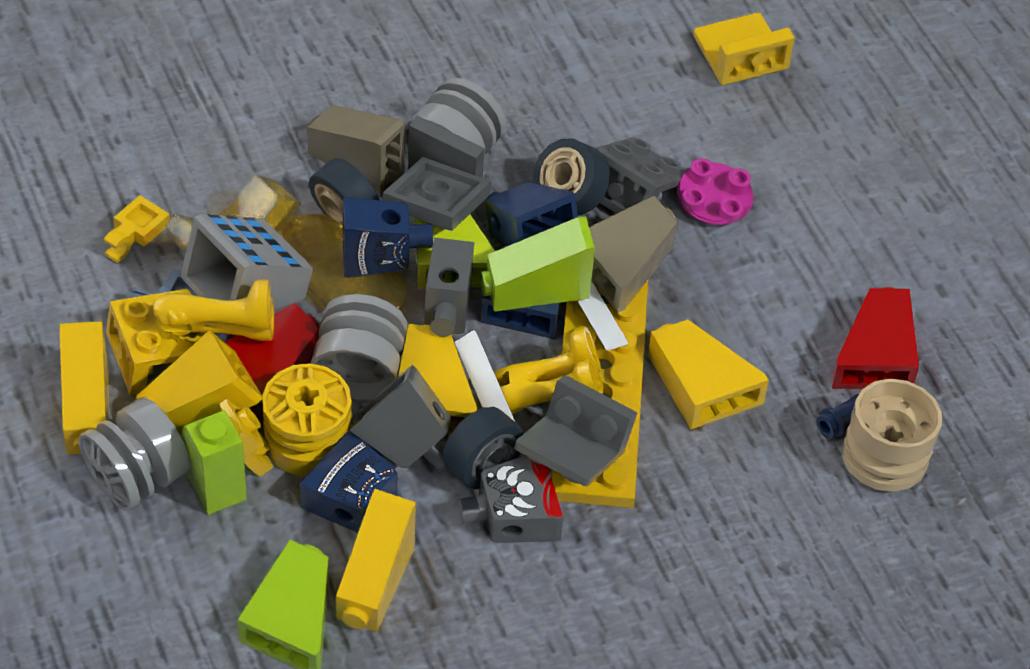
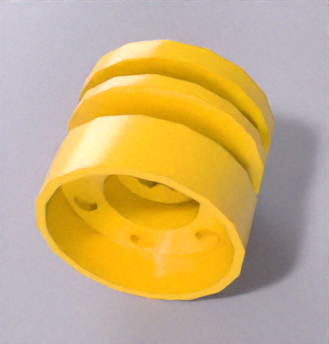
M311 363L292 365L279 371L267 383L262 396L264 439L269 446V450L266 453L272 462L285 472L306 477L350 430L352 418L350 389L341 375L328 367Z

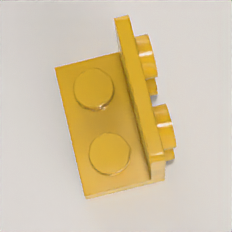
M757 12L697 27L693 33L695 40L721 86L785 70L790 66L795 40L794 35L789 27L771 31L761 13Z
M181 289L110 301L106 335L129 395L138 394L146 388L148 375L153 373L154 365L175 362L207 333L191 332L187 335L174 336L172 333L164 332L156 322L154 304L160 295L167 293L191 295L190 290Z

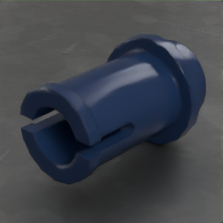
M855 394L849 400L833 409L827 407L820 412L816 423L824 437L837 439L845 434V430L851 423L852 411L859 394Z

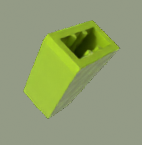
M586 216L577 217L487 255V271L480 273L483 296H490L494 311L589 299L595 246Z
M223 410L185 425L180 436L186 446L191 462V469L186 475L207 515L247 500L243 441L227 412Z
M290 539L238 618L239 642L296 669H321L329 584L328 556L324 555L315 546L309 544L302 545Z

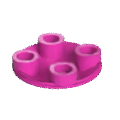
M704 158L694 160L690 168L681 175L682 180L677 185V196L682 207L692 217L704 223L712 225L735 223L748 214L753 204V190L750 185L751 177L746 170L741 168L734 169L728 165L710 162Z

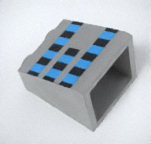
M200 214L194 216L181 278L198 296L219 300L243 299L248 296L255 280L269 279L275 310L306 297L313 268L265 219Z

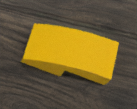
M226 399L220 403V412L223 410L227 412L243 441L245 465L261 477L271 470L273 465L266 453L269 450V446L257 430L260 428V422L248 407L240 408Z

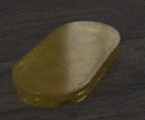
M303 214L289 219L278 228L277 232L313 268L306 294L323 309L331 300L341 295L363 294L390 302L403 313L406 304L407 286L399 271L344 278L342 223L322 214Z

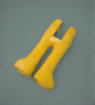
M269 279L255 280L248 296L239 300H219L183 293H167L160 295L154 304V315L158 326L164 332L172 333L174 336L187 335L191 332H208L210 330L213 333L241 335L257 341H272L274 299L271 297Z
M586 327L576 329L571 333L569 350L561 355L543 360L517 363L493 371L512 414L520 412L526 407L551 401L556 383L564 375L603 394V383L599 374L601 367L592 336Z

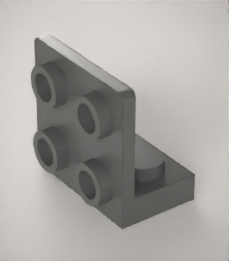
M631 137L596 147L607 159L610 171L609 186L600 203L616 214L652 196L658 198L661 191L677 187L682 180L681 175L685 172L681 170V165L677 161L669 157L659 156L650 150L651 146L647 142L639 138Z
M564 375L556 383L547 415L517 439L514 448L526 455L531 461L543 464L564 475L567 480L588 486L624 453L637 412Z

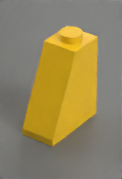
M687 319L675 324H665L651 332L648 357L690 429L764 404L769 382L765 373Z
M102 321L60 323L62 420L67 454L82 455L78 442L79 436L89 429L96 430L98 423L109 420V367Z
M409 324L398 376L412 364L418 369L450 414L451 422L446 434L451 435L460 422L471 413L477 411V406L452 335L446 337L437 336L431 331L430 325Z
M210 330L136 396V399L146 397L153 401L167 415L179 435L185 425L220 412V403L226 399L240 408H249L258 404L263 399L236 352Z
M374 489L336 595V619L343 621L347 626L354 629L365 628L378 632L415 549L416 502Z

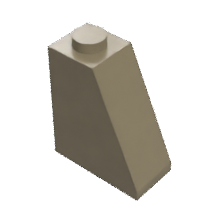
M331 105L321 115L315 116L310 121L307 127L308 153L324 163L334 158L349 162L366 177L378 196L381 197L383 192L404 174L405 122L400 119Z
M655 196L589 227L595 246L591 281L617 313L626 309L674 247L677 228L676 217L671 209L664 207Z

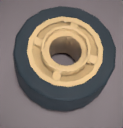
M574 138L559 139L549 144L539 155L533 169L532 183L574 192L577 215L581 216L592 211L603 200L609 186L610 171L607 159L599 149Z
M334 158L309 178L308 185L317 206L341 230H343V198L379 200L373 186L355 166L343 159Z

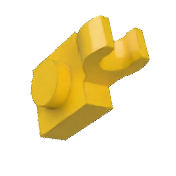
M139 195L113 217L115 229L111 230L104 237V242L111 246L105 251V256L118 263L126 257L134 242L145 247L170 225V213Z

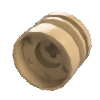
M880 380L863 388L855 401L851 423L847 428L846 437L843 442L842 458L848 471L859 482L876 490L895 492L909 489L920 482L928 469L929 460L933 454V447L937 442L942 427V411L936 399L924 388L904 380Z

